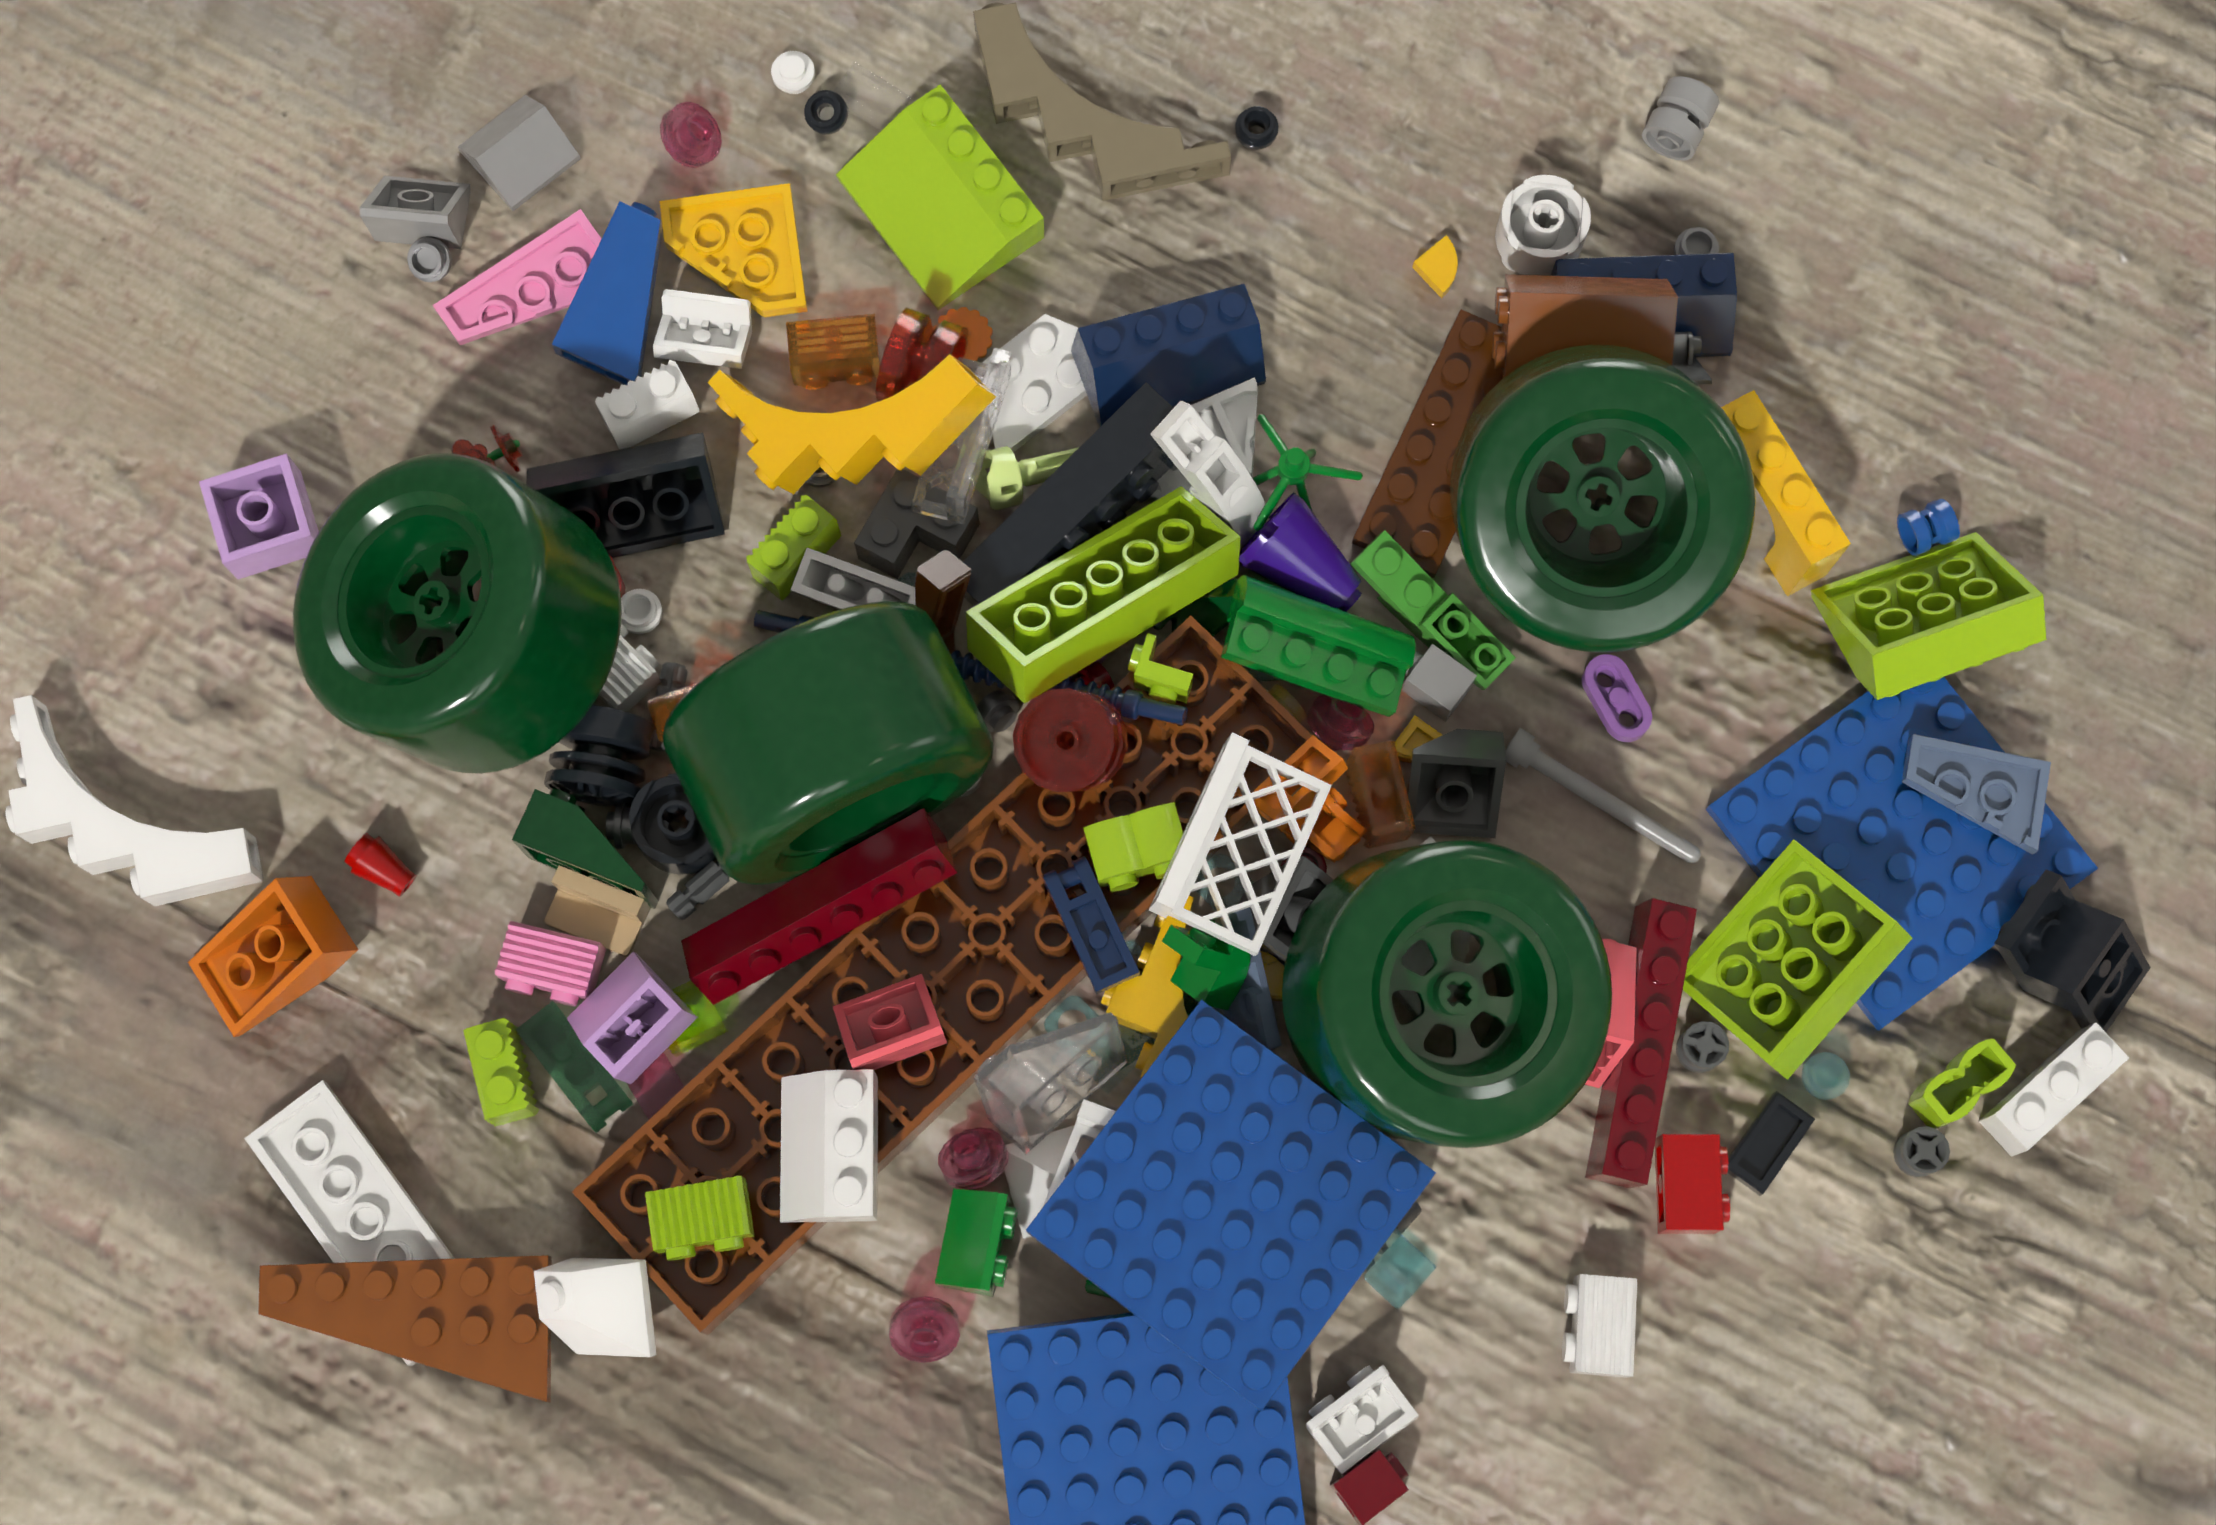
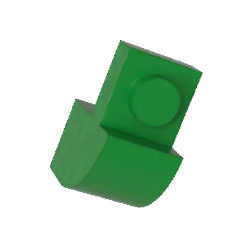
M1170 925L1162 942L1183 956L1170 981L1198 1002L1203 1000L1211 1007L1229 1010L1247 976L1250 966V954L1194 927H1191L1189 930Z

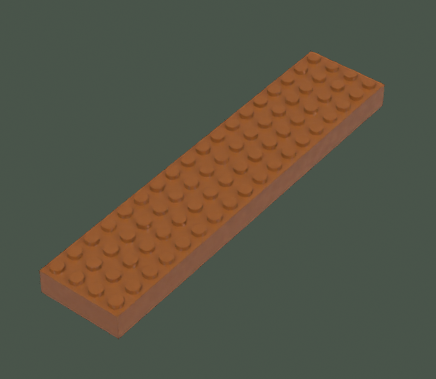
M1189 616L1156 647L1152 658L1153 662L1193 674L1192 688L1187 703L1178 700L1175 705L1188 708V715L1184 725L1139 716L1138 719L1133 720L1123 717L1121 711L1112 715L1109 712V708L1099 712L1096 705H1094L947 842L957 870L955 875L853 929L572 1191L633 1259H646L648 1276L700 1333L709 1335L827 1223L780 1222L781 1077L823 1070H853L833 1006L922 974L947 1041L946 1044L874 1070L878 1077L879 1173L1087 976L1042 879L1043 874L1054 869L1059 873L1072 867V861L1083 856L1086 857L1096 877L1083 827L1103 820L1130 815L1150 807L1175 802L1184 833L1222 746L1232 732L1250 740L1248 746L1282 762H1285L1312 736L1242 665L1221 658L1223 646L1192 616ZM1132 671L1111 689L1113 691L1115 687L1119 686L1122 689V693H1125L1128 689L1141 691L1144 694V698L1152 699L1149 696L1150 692L1134 687L1135 672ZM1249 761L1243 774L1250 793L1269 777L1266 768ZM1239 786L1233 796V799L1242 796ZM1245 803L1228 808L1225 814L1232 835L1236 834L1251 820ZM1220 828L1214 841L1224 838ZM1222 846L1209 850L1206 860L1208 861ZM1155 873L1138 877V884L1125 890L1112 892L1109 886L1100 887L1124 940L1153 913L1149 911V908L1162 879H1156ZM1081 883L1065 890L1069 900L1085 894ZM734 1176H743L746 1179L754 1237L744 1238L743 1248L715 1252L714 1244L695 1247L696 1256L679 1260H667L666 1253L658 1254L653 1251L645 1192Z

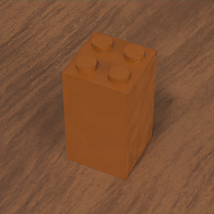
M1505 274L1504 287H1496L1495 314H1497L1498 324H1502L1501 332H1493L1492 359H1495V369H1501L1503 378H1505L1514 370L1535 358L1553 351L1584 345L1627 347L1645 352L1672 365L1678 296L1668 279Z

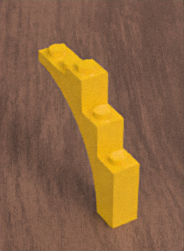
M950 354L926 376L896 395L863 408L834 413L796 412L768 404L760 400L741 382L720 369L707 382L719 395L715 400L716 404L731 418L735 419L738 416L745 424L740 430L754 444L747 452V455L758 466L754 471L756 476L770 489L774 490L779 486L793 495L819 467L836 481L843 477L857 485L883 457L899 471L907 467L921 476L996 398L969 367Z
M1188 897L1184 909L1192 910L1194 897ZM1159 915L1156 916L1154 926L1161 929L1155 944L1146 942L1140 954L1137 967L1143 970L1142 975L1106 990L1101 1000V1004L1108 1006L1106 1019L1156 1039L1154 1045L1145 1042L1135 1065V1068L1142 1070L1140 1079L1188 1018L1184 1006L1183 991L1170 981L1181 961V955L1162 942L1170 925L1186 929L1187 924L1169 915L1166 918Z

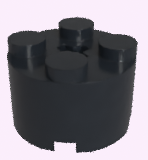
M676 773L668 774L669 776L655 781L652 780L639 790L630 808L629 820L633 838L646 859L658 869L672 874H697L711 861L717 859ZM683 816H685L688 822L687 827L679 828L674 832L670 825L672 820L680 822Z

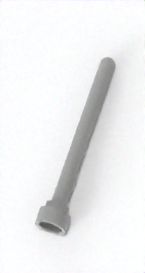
M1522 728L1518 729L1505 750L1507 763L1515 768L1518 765L1526 769L1528 766L1533 767L1688 863H1695L1700 859L1701 852L1697 846L1539 750L1541 745L1534 742L1535 736Z

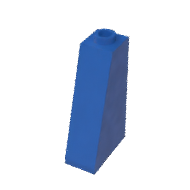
M619 201L552 342L555 354L627 386L629 380L635 382L637 376H642L663 230L661 220L656 218L657 213L653 209L638 202H633L629 206Z

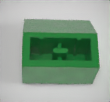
M953 1188L935 1284L938 1287L991 1297L994 1295L995 1286L1004 1288L1009 1259H1007L1006 1255H1001L1004 1239L1013 1240L1018 1216L1016 1208L1010 1207L1011 1201L1008 1194Z

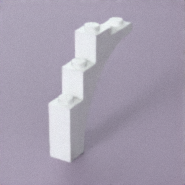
M32 695L13 699L15 714L10 717V726L14 738L20 742L22 758L17 760V770L22 783L27 785L8 790L11 805L6 807V819L10 830L15 835L31 844L73 835L68 838L70 857L74 864H77L92 875L135 866V868L130 870L132 888L137 896L140 895V898L153 906L264 881L256 837L244 828L209 833L170 831L136 822L107 807L91 794L70 768L56 741L47 706Z

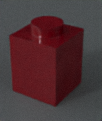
M1375 1450L1331 1483L1330 1486L1358 1525H1364L1409 1490L1403 1482L1409 1475L1392 1452L1384 1456L1380 1450Z

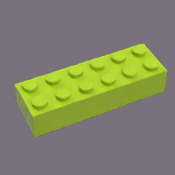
M1180 486L966 611L967 649L1025 704L1237 576L1239 573L1241 537L1185 488Z

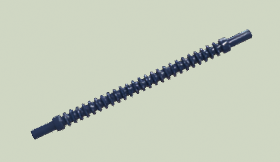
M758 610L754 617V627L780 633L815 617L802 615L797 619ZM955 650L951 654L964 681L972 676L975 683H979L984 679L987 686L997 682V686L1000 689L1006 687L978 659L975 660L972 653H967L962 657L961 652ZM1071 676L1044 692L1049 700H1053L1058 696L1060 702L1065 703L1068 699H1071L1074 706L1084 702L1086 709H1090L1093 705H1096L1099 712L1109 708V712L1112 715L1121 711L1123 717L1133 720L1138 719L1139 716L1184 725L1188 715L1187 707L1144 698V694L1141 691L1128 689L1125 693H1122V689L1119 686L1111 691L1106 683L1098 688L1095 681L1085 685L1083 678H1078L1076 682H1073Z

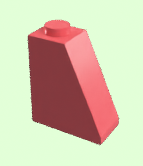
M1602 939L1608 957L1612 982L1610 1024L1602 1053L1592 1074L1585 1083V1085L1600 1088L1634 1043L1637 947L1621 944L1613 939Z

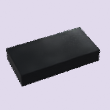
M1775 1091L1729 1155L1727 1173L1757 1195H1763L1811 1127L1815 1118L1778 1091Z

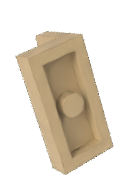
M559 865L551 881L558 890L544 919L545 924L572 936L601 942L607 950L628 957L633 950L651 907L644 899Z

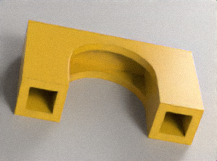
M1752 390L1721 408L1736 427L1745 445L1752 467L1755 488L1762 497L1771 516L1775 531V543L1764 560L1788 597L1825 577L1851 543L1755 390Z

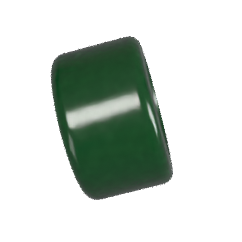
M1584 345L1553 351L1531 360L1503 378L1488 392L1466 423L1458 441L1450 476L1451 513L1459 544L1469 571L1489 602L1504 617L1530 635L1556 646L1585 652H1618L1645 647L1680 632L1699 619L1716 603L1737 574L1751 539L1755 519V483L1750 459L1736 427L1724 410L1694 381L1664 360L1645 352L1613 345ZM1587 434H1603L1605 445L1601 460L1585 464L1580 462L1572 446L1573 440L1576 437ZM1637 446L1645 453L1652 466L1646 474L1633 479H1626L1618 470L1617 464L1627 448ZM1547 461H1554L1569 472L1567 485L1561 492H1542L1536 487L1539 474ZM1600 483L1608 495L1606 499L1597 498L1595 504H1591V499L1586 492L1588 488L1596 490ZM1645 495L1653 496L1657 499L1654 515L1647 526H1638L1625 516V508L1630 497ZM1566 508L1577 519V523L1566 540L1557 541L1547 531L1542 521L1547 514ZM1604 524L1613 525L1621 539L1620 548L1607 553H1591L1589 541L1592 529L1595 526Z
M434 453L407 459L383 469L354 489L331 513L314 539L300 572L294 598L293 635L297 658L307 685L324 708L343 724L445 770L461 773H492L514 768L545 753L571 732L587 714L606 683L618 649L622 615L621 593L618 577L606 548L596 534L576 515L504 470L486 461L460 454ZM481 578L478 601H475L472 588ZM437 639L443 640V653L439 656L436 655Z
M893 601L872 602L837 610L789 628L749 648L714 670L688 691L670 713L663 731L665 752L721 868L727 876L734 880L752 885H766L793 880L923 808L932 817L958 799L979 780L991 762L994 748L991 734L934 621L926 611L913 604Z
M1454 840L1394 849L1371 856L1353 865L1328 884L1311 903L1292 937L1283 971L1282 1003L1286 1030L1299 1064L1307 1077L1388 1137L1443 1147L1477 1148L1505 1143L1539 1128L1562 1111L1579 1093L1592 1074L1606 1041L1612 1009V982L1607 953L1594 920L1582 901L1563 880L1541 863L1510 848L1482 841ZM1454 930L1469 932L1480 944V948L1469 963L1457 961L1452 957L1451 934ZM1419 939L1427 943L1434 958L1433 966L1422 976L1405 968L1402 964L1403 955ZM1490 968H1493L1497 996L1488 995L1483 985V974ZM1448 985H1456L1457 987L1453 992L1454 997L1457 999L1456 1002L1447 1001L1451 995L1450 990L1447 988ZM1398 990L1414 991L1419 996L1422 1011L1417 1017L1402 1025L1397 1021L1393 1009L1392 995ZM1484 1011L1494 1017L1486 1036L1478 1045L1471 1031L1470 1024L1480 1012ZM1435 1024L1447 1026L1453 1032L1454 1050L1448 1058L1431 1054L1424 1049V1040Z

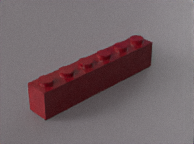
M923 808L681 940L690 980L715 1005L955 875L957 870L945 835Z
M1651 898L1635 906L1628 942L1629 946L1637 947L1634 1043L1602 1085L1585 1178L1625 1188L1648 1185L1697 913L1695 908L1656 898Z

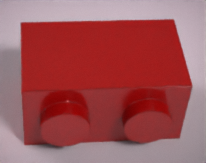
M1662 1134L1657 1137L1655 1141L1658 1234H1716L1723 1231V1223H1728L1730 1220V1199L1728 1194H1722L1721 1175H1727L1728 1151L1726 1146H1720V1134Z

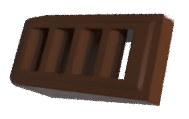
M947 550L941 551L918 566L915 577V606L927 612L934 621L942 639H945L955 631L972 570Z

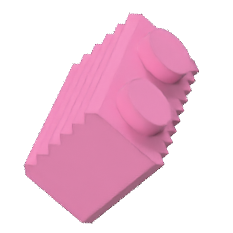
M510 921L503 942V948L500 951L495 975L506 982L505 989L527 996H532L534 989L551 993V1001L577 1007L578 1001L585 1000L596 988L606 948L601 942Z

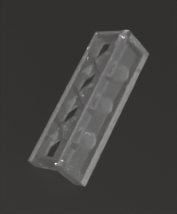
M994 348L989 364L959 357L958 360L969 367L977 377L984 378L983 383L996 398L947 448L949 449L956 445L960 450L957 464L945 469L939 458H937L920 476L911 502V512L964 524L1011 377L1012 352ZM935 468L938 473L932 476ZM943 482L948 487L946 505L924 500L927 490Z

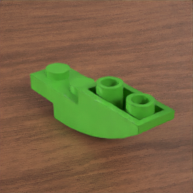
M1385 530L1350 563L1379 594L1377 599L1428 648L1432 644L1476 674L1477 677L1474 684L1481 690H1485L1516 658L1454 593L1447 595Z

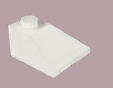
M1074 1126L998 1147L1016 1212H1018L1017 1218L1023 1239L1032 1237L1026 1232V1229L1043 1207ZM1083 1138L1080 1139L1075 1152L1078 1160L1092 1144L1091 1141ZM1072 1163L1070 1164L1067 1175L1073 1169Z
M570 1258L534 1271L539 1319L576 1354L653 1357L657 1355L646 1259Z

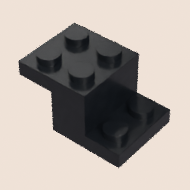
M2047 869L2036 884H2033L2027 890L2024 901L2011 920L2004 923L2001 927L1998 938L1994 942L2023 991L2071 1011L2081 1029L2096 1022L2107 1032L2151 968L2124 919L2075 900L2062 875Z

